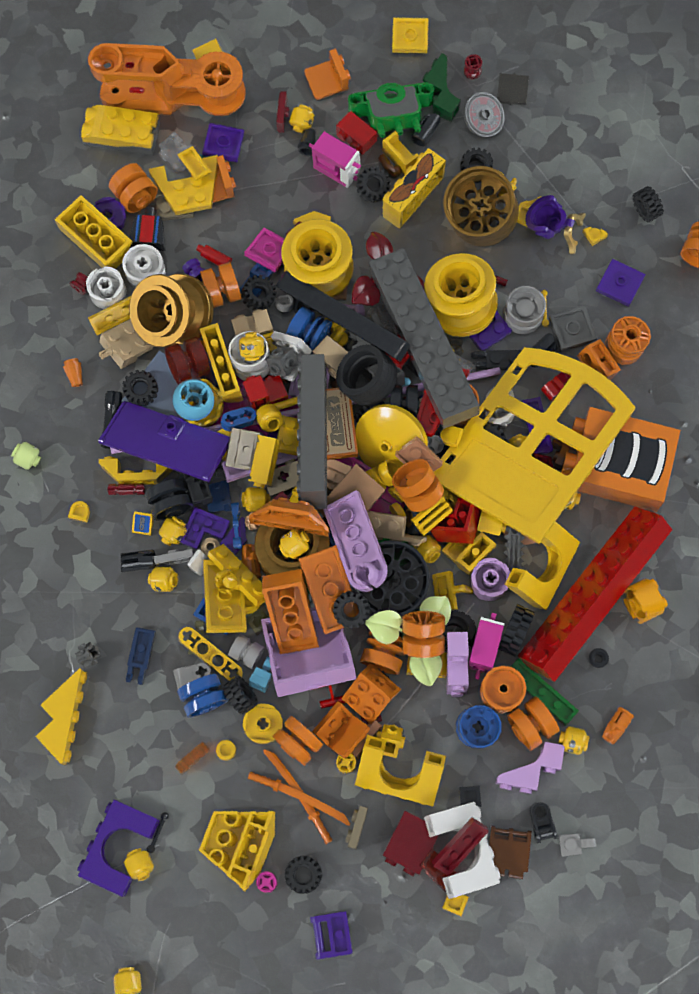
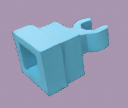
M267 656L262 669L256 667L249 679V686L263 693H266L272 678V674L269 673L271 670L270 657Z

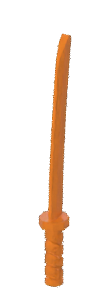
M264 749V754L277 768L288 785L303 792L276 754ZM300 800L309 814V820L313 821L325 844L332 842L330 834L320 820L319 811H316L313 806Z
M250 771L248 779L268 787L270 786L273 788V791L278 792L279 790L334 817L347 826L351 825L346 815L333 807L281 783L279 779L272 780Z

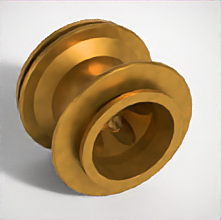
M155 274L144 278L134 289L129 307L131 322L136 333L143 341L155 347H167L173 344L186 345L202 337L200 328L211 325L214 313L212 297L206 286L200 280L186 274H172L169 276Z
M260 525L255 536L254 546L262 571L265 575L301 569L298 558L329 548V537L306 533L310 540L308 543L311 544L309 549L296 559L286 558L284 555H277L276 552L280 550V538L291 530Z

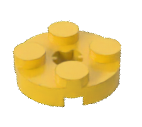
M257 704V706L245 714L243 729L247 737L253 742L268 744L275 741L272 736L277 730L283 729V719L279 711L272 705ZM262 718L266 719V722L269 723L268 727H265L266 729H261L257 725L258 721H261Z

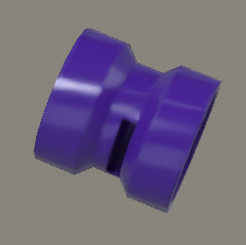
M193 258L187 261L182 268L185 274L195 277L202 282L200 271L205 269L201 268L199 260Z

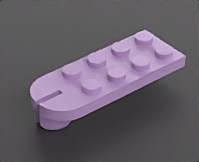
M355 490L327 505V509L323 510L349 583L359 591L368 592L373 590L371 585L377 588L385 581L387 564L360 492Z

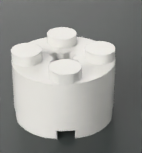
M112 267L95 269L86 280L87 291L92 302L101 309H106L126 298L127 288L123 278Z

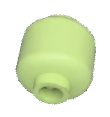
M27 442L18 443L11 455L13 462L26 470L32 466L36 467L41 459L38 456L39 449Z

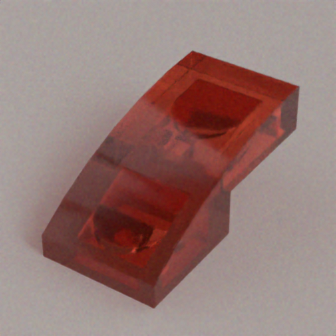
M431 849L419 866L446 892L442 878L448 877V875L433 866L432 860L438 853ZM453 871L449 876L454 875V874H457V873H456L455 871Z

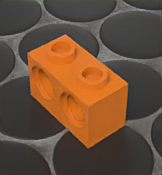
M601 339L587 345L577 355L580 362L600 372L609 380L621 371Z

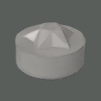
M280 295L276 298L275 306L281 312H289L294 307V299L289 295Z

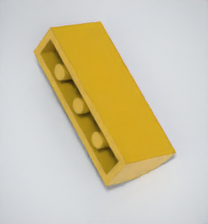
M218 323L200 328L224 402L235 403L243 401Z

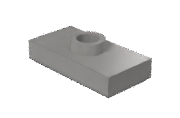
M192 549L184 551L170 550L168 554L154 556V562L158 567L190 561L194 552Z

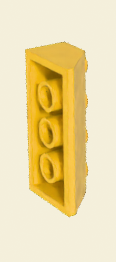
M82 195L55 218L58 228L101 268L112 267L116 269L122 263L125 253L133 243L130 238Z

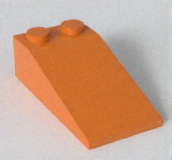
M302 569L262 576V592L280 654L318 648V638Z

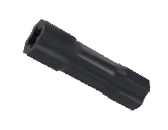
M112 390L105 393L103 432L122 404L123 393ZM101 444L102 448L110 449V447Z

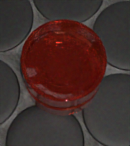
M197 337L184 340L183 349L178 343L165 347V356L169 369L178 385L192 379L191 371L196 378L210 374L207 353Z

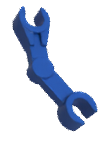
M239 502L231 503L235 533L233 547L234 549H241L242 540L239 537L240 508Z

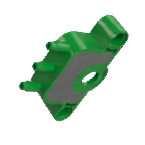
M428 82L403 86L396 83H386L376 90L352 93L348 96V113L352 111L358 117L367 116L370 127L378 132L381 138L385 137V132L396 130L398 135H402L403 129L413 127L415 132L419 133L421 131V108L432 105L434 86ZM387 91H394V92H396L397 94H394V93L385 94V93H386Z

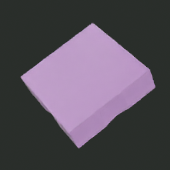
M315 607L311 608L319 643L318 648L280 654L270 618L261 620L278 697L356 679L345 629L342 628L325 635Z

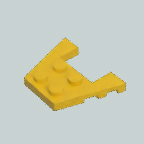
M217 155L202 158L210 168L211 173L197 181L194 177H188L168 182L164 166L148 169L151 178H153L158 189L163 193L175 215L212 208L218 165Z

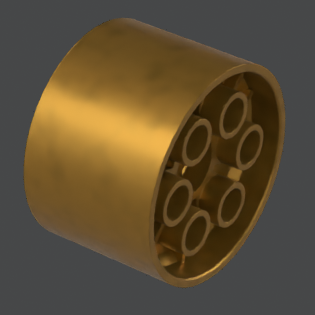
M475 166L461 171L450 181L444 194V212L456 234L471 245L491 246L497 244L512 232L517 223L519 208L513 188L501 172L491 167ZM481 181V190L476 189L474 182ZM504 188L507 192L497 198V194ZM487 190H494L493 195L485 196ZM470 193L476 194L475 198L467 199ZM458 197L464 201L465 205L454 202ZM483 203L485 208L482 207L479 210L478 205H482ZM499 203L506 204L504 209H496ZM464 210H468L469 215L467 217H461V212ZM499 215H507L506 219L499 217ZM493 220L499 221V225L496 227H491L490 223ZM464 222H469L464 229L459 226ZM474 224H481V228L478 231L472 230ZM487 226L489 232L484 233V227Z

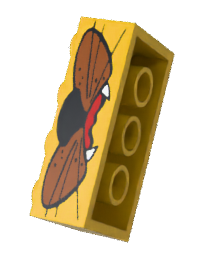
M429 148L425 153H420L416 160L417 162L413 166L410 165L405 176L402 179L399 178L391 192L388 191L382 199L383 217L399 229L444 178L446 160Z

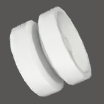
M147 244L136 245L125 253L122 261L123 270L129 284L134 289L148 276L155 274L166 275L163 258L160 252L153 246Z

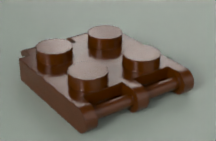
M491 825L489 846L493 850L494 858L492 859L501 877L505 876V870H509V878L523 879L524 872H528L532 831H514L513 828H509V830L499 829ZM495 832L508 834V836L495 834ZM513 835H520V836H527V837H526V838H519V837H513Z

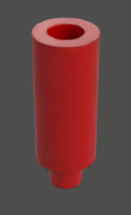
M199 244L196 251L201 253L200 256L217 266L228 262L232 263L231 257L209 245L202 246Z

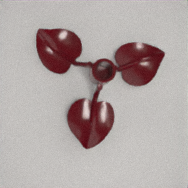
M371 232L366 241V251L373 260L393 252L390 241L378 232ZM360 276L353 287L352 304L376 305L381 297L372 276L371 278L369 276ZM417 276L424 289L423 280L419 276Z

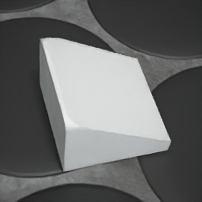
M197 550L187 564L190 570L202 576L203 560L211 559L201 550Z

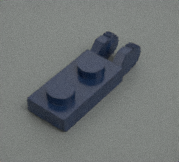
M136 627L127 663L126 682L131 683L134 668H139L140 672L137 681L138 684L143 685L156 631Z

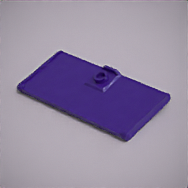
M123 401L100 436L98 443L209 482L228 449L230 436L188 423L174 415H165Z

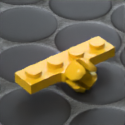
M224 544L208 552V557L221 570L216 573L214 580L217 589H222L220 590L221 593L228 594L234 590H240L255 606L265 602L262 582Z

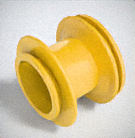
M307 220L292 228L283 241L281 256L284 272L285 270L288 271L297 280L312 285L332 298L335 295L341 294L346 286H348L353 275L354 262L351 240L342 227L329 220Z
M458 253L438 260L430 268L425 277L424 291L445 333L457 337L471 336L483 331L494 319L498 307V297L495 291L496 277L493 269L485 260L476 255Z

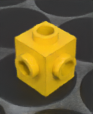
M384 724L382 731H378L377 737L387 740L383 755L397 758L399 748L403 749L406 738L402 736L403 728Z

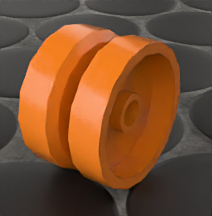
M494 667L487 672L481 683L480 696L482 702L496 713L512 712L521 704L525 697L527 688L525 679L519 671L512 667ZM501 686L505 687L506 692L500 691Z
M290 716L284 724L292 734L289 735L284 730L278 729L272 737L290 757L306 766L311 760V755L304 748L307 747L312 752L317 753L322 748L323 743L297 719Z

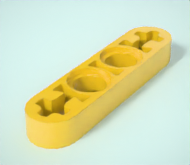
M185 627L179 631V642L227 681L234 678L229 677L230 672L225 669L224 673L221 671L227 662L230 663L227 667L231 670L236 668V674L242 677V668L193 628ZM190 631L192 639L196 640V637L200 639L194 644L193 648L190 646L193 643L189 639L183 640V632L187 633ZM205 643L208 646L207 653L200 654L197 651L198 644ZM216 655H220L223 658V664L219 667L215 666L212 662L213 657Z

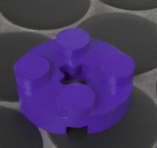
M104 197L95 202L94 207L104 216L106 212L113 214L108 220L118 229L124 228L127 215L124 206L112 197Z

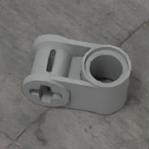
M198 663L173 670L177 689L201 678L202 676L199 673L202 672V668L207 671L204 673L205 676L213 674L212 668L205 663Z

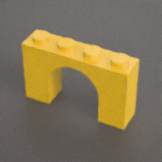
M557 522L553 524L541 541L548 552V564L544 573L540 577L535 578L527 570L513 568L504 584L531 606L547 610L580 544L575 537Z
M367 735L355 786L433 807L446 756L426 751L422 769L416 776L407 779L397 778L391 775L383 765V754L387 740Z

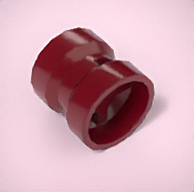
M471 54L465 59L464 74L467 78L477 79L481 75L483 62L480 56Z

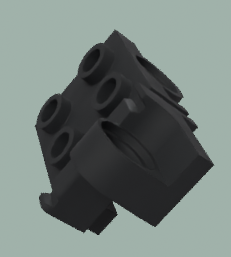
M221 462L209 482L183 473L193 504L202 503V505L212 503V495L208 485L225 480Z

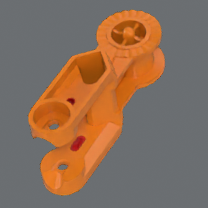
M104 43L95 46L88 56V64L94 78L102 82L100 99L102 104L106 106L153 112L160 115H171L183 105L200 106L208 114L225 116L238 110L245 100L246 90L242 81V66L229 53L215 51L209 52L199 59H179L164 46ZM106 63L111 64L109 68L104 67ZM114 88L119 89L117 93L112 92Z

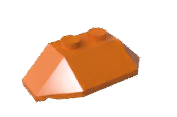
M287 498L272 499L249 515L250 524L285 530L297 529L300 532L304 531L309 534L329 537L328 526L315 508L305 501L294 503L290 502Z

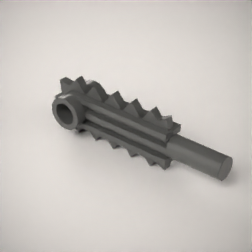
M508 526L505 529L508 534L504 536L508 542L503 544L508 548L503 552L508 557L503 559L511 573L513 568L519 569L523 567L521 563L524 561L520 556L525 553L520 549L525 545L520 541L525 539V537Z

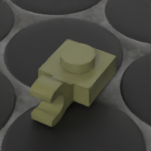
M196 621L194 630L209 641V635H203L204 621ZM189 634V640L193 642L190 646L193 648L194 644L200 639L196 637V640L190 637L191 634ZM200 643L197 646V651L200 654H205L208 651V646L205 643ZM188 649V655H195Z

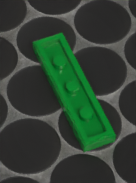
M519 658L512 664L511 667L519 671L525 679L526 692L532 698L534 696L538 697L550 713L564 726L579 712L577 708Z

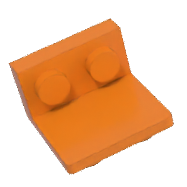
M370 664L358 675L342 697V700L368 723L373 724L388 703L400 692L401 688L373 664Z

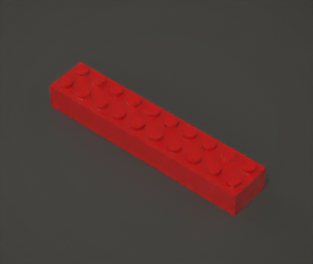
M636 506L630 511L518 654V657L534 672L554 682L557 680L672 531V528L662 515Z

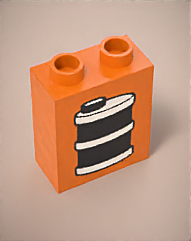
M590 407L585 419L575 417L572 430L590 440H594L611 418L613 412ZM630 417L595 465L588 478L580 486L578 492L657 512L665 501L681 430ZM578 450L576 454L566 452L561 473L566 476L570 475L584 454Z

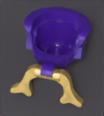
M546 195L537 199L526 213L525 221L528 228L536 231V235L546 239L554 237L555 234L561 233V230L564 229V237L569 246V253L575 254L578 241L572 238L573 225L576 221L577 226H583V219L586 214H569L566 219L565 211L561 209L562 206L553 195Z

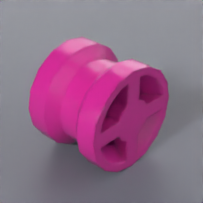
M268 871L259 874L256 880L258 889L265 893L272 892L278 883L276 876Z

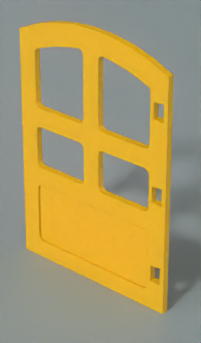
M524 347L479 407V415L472 417L464 427L457 448L449 447L441 458L443 461L442 466L435 470L434 474L445 489L540 544L635 410V406L612 381L590 366L559 353ZM530 365L547 367L571 375V378L544 413L509 395L511 389ZM517 366L522 368L517 375L512 373ZM583 384H588L615 409L611 418L594 440L584 437L557 421ZM498 408H503L534 426L520 447L509 444L483 428ZM484 410L489 412L485 419L479 417ZM546 435H551L584 454L570 475L566 476L532 457V454ZM452 454L456 458L449 465L446 463V460Z

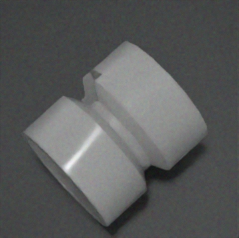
M239 634L232 644L228 656L236 661L243 660V665L254 669L265 647L257 642L251 643L250 638Z

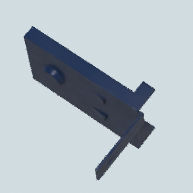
M226 477L223 481L208 485L212 495V503L207 504L208 512L232 511L229 482L227 483Z

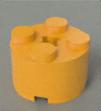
M644 578L630 585L624 592L626 594V598L623 599L625 607L633 619L638 618L640 620L637 622L639 624H643L663 614L664 609L668 606L666 599L661 596L658 584L654 579Z

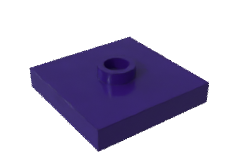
M209 123L202 156L223 155L224 160L237 163L245 130Z
M612 259L596 288V292L629 307L646 274Z

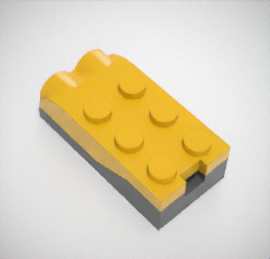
M95 105L86 109L81 137L83 144L86 146L153 156L161 124L158 113Z

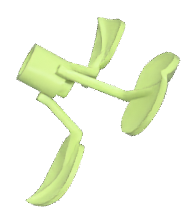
M432 596L422 601L419 611H432L444 615L446 625L450 619L451 605L446 596ZM381 611L373 614L365 621L374 638L383 644L393 643L399 636L403 637L405 635L402 628H400L402 618L395 611ZM411 656L409 666L412 674L419 682L432 686L441 672L442 660L440 656L430 658Z

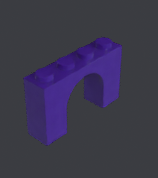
M113 800L112 803H108L105 809V814L107 815L103 822H99L96 828V833L98 834L95 840H91L86 850L89 853L85 860L82 859L77 871H79L78 877L121 897H125L133 879L128 874L113 868L107 862L105 844L113 833L122 829H129L152 839L160 820L117 800Z

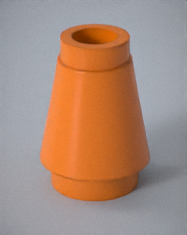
M78 358L64 361L63 369L71 386L78 387L83 385L81 362H79Z

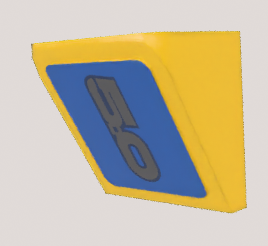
M134 511L132 533L151 536L154 523L152 514Z

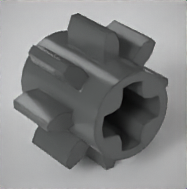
M91 642L78 646L80 651L75 653L78 663L84 665L85 668L98 663L97 658L101 656L98 646L92 645Z

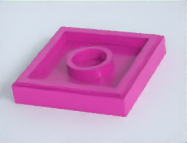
M263 228L245 250L244 256L276 272L283 263L281 249L285 238Z

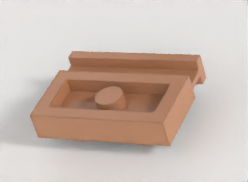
M417 436L395 453V456L403 464L415 459H424L429 463L433 471L440 468L443 462Z

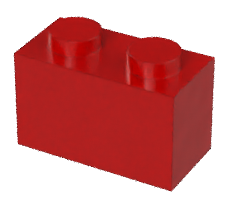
M352 111L336 125L338 138L341 141H346L350 147L359 151L362 155L377 142V132Z

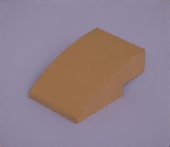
M355 464L328 495L327 505L357 490L360 492L368 512L385 493V489ZM317 509L326 518L324 510Z

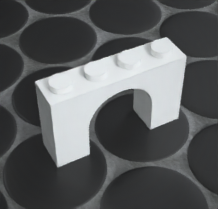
M475 802L428 815L424 819L429 836L433 837L450 831L459 832L471 817L481 822V812ZM487 834L475 846L474 860L467 870L442 878L448 899L500 883V872L494 865L492 859L494 858L492 848L488 846Z

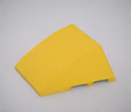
M214 811L199 851L227 874L230 879L236 882L243 891H246L261 873L275 835V812Z

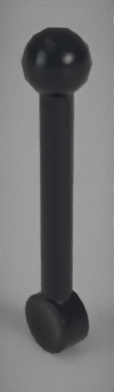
M167 812L161 814V821L151 845L147 847L149 853L155 851L158 836L165 820L169 817Z

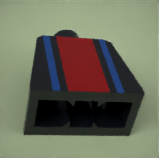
M147 207L145 208V215L135 216L129 236L133 242L130 246L131 248L136 245L147 244L153 246L158 251L166 250L163 220L161 216H156L155 208Z

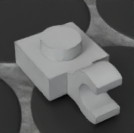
M580 834L559 835L561 856L582 855L581 848L596 847L595 838L580 840Z

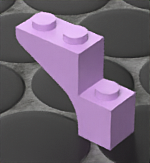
M447 632L446 692L451 694L452 697H462L463 694L467 693L469 685L468 632Z
M544 742L541 753L534 763L500 774L496 778L495 784L500 785L501 789L512 790V787L519 788L521 793L532 794V791H537L541 768H544L543 772L551 774L561 770L564 745Z

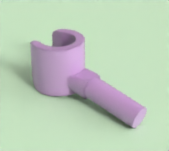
M344 304L352 310L356 311L357 313L363 316L365 315V308L363 305Z

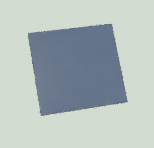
M159 351L145 369L146 373H151L157 382V397L153 398L154 401L152 403L148 402L147 406L142 404V407L165 415L179 417L173 406L175 389L186 380H201V378ZM138 382L134 385L133 391L141 395L147 391L148 386L144 382ZM124 397V398L122 399V402H123V401L129 402L126 397Z

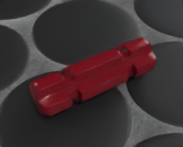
M143 483L136 485L108 484L107 491L109 495H116L117 493L119 495H134L135 493L137 495H144L145 485Z

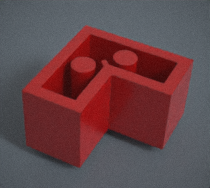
M261 375L257 377L251 376L243 382L246 397L251 408L254 410L259 409L265 404H275L289 399L280 376L272 375L267 377L265 381L262 380Z
M458 497L453 514L446 516L431 529V532L437 542L473 544L482 510Z

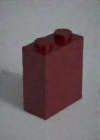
M405 811L382 856L386 857L385 862L394 867L396 864L404 867L403 872L414 877L415 873L417 875L420 874L439 835L430 837L425 821Z

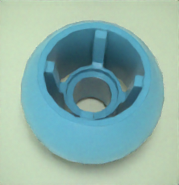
M198 379L186 380L175 389L173 406L182 418L190 421L201 420L212 411L214 407V394L210 386ZM193 401V402H195L197 405H196V406H191L188 402Z

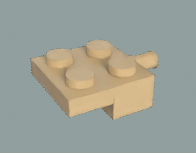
M131 319L101 334L99 343L105 350L99 352V356L101 359H104L110 355L117 365L123 369L136 362L137 357L152 350L153 346L139 337L132 325Z

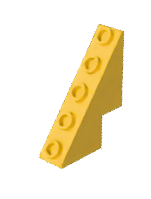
M81 668L41 704L42 708L53 720L36 735V738L64 766L71 760L72 751L69 750L71 743L75 740L76 732L73 730L75 723L79 720L80 712L77 710L79 703H82L83 700L82 685L87 680V672H84Z

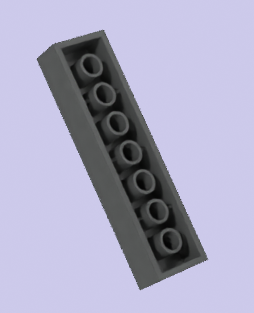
M324 354L301 355V362H298L299 395L297 396L299 412H297L299 429H297V440L299 441V446H297V458H299V464H297V476L299 479L297 481L299 501L310 503L315 509H327V372Z

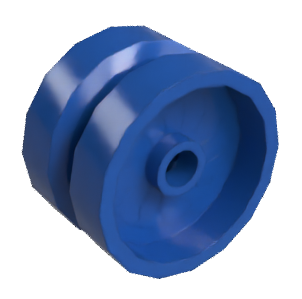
M217 674L198 678L177 690L180 700L188 702L184 706L188 718L210 712L228 701L224 690H217L221 685Z

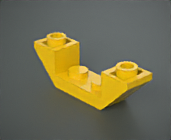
M107 456L104 459H99L102 469L118 484L136 485L143 483L144 485H156L173 471V469L156 464V472H153V470H143L142 472L134 473V471L126 470L121 473V463L115 457Z

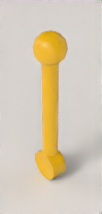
M542 290L541 293L543 294L546 301V296L548 295V292L546 290ZM547 305L543 315V327H547L549 325V320L547 319Z

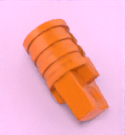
M254 544L243 545L242 563L258 579L261 578L260 564Z
M618 707L602 735L603 739L614 745L625 732L634 715L626 709Z

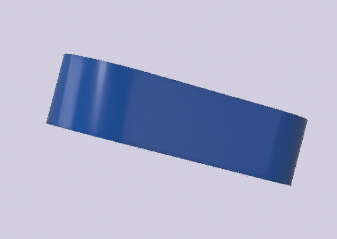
M243 407L226 412L222 416L221 427L225 431L230 432L232 427L242 429L251 426L255 422L256 411L251 407Z

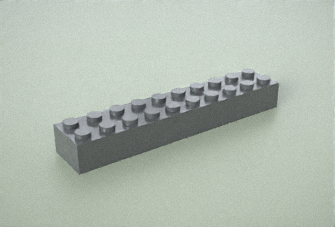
M404 248L369 261L371 276L380 291V295L401 339L411 345L407 352L443 429L479 415V403Z

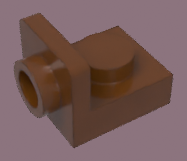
M553 438L551 444L556 449L552 459L555 462L553 468L560 471L566 458V452H569L571 446Z

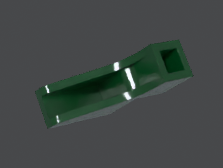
M441 53L438 59H434L431 66L432 69L430 72L425 73L422 81L434 86L433 113L452 122L460 110L461 99L455 97L447 87V56Z

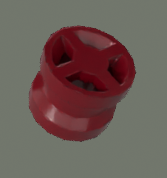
M78 272L76 279L72 280L69 284L79 294L84 295L87 289L86 280L88 277Z

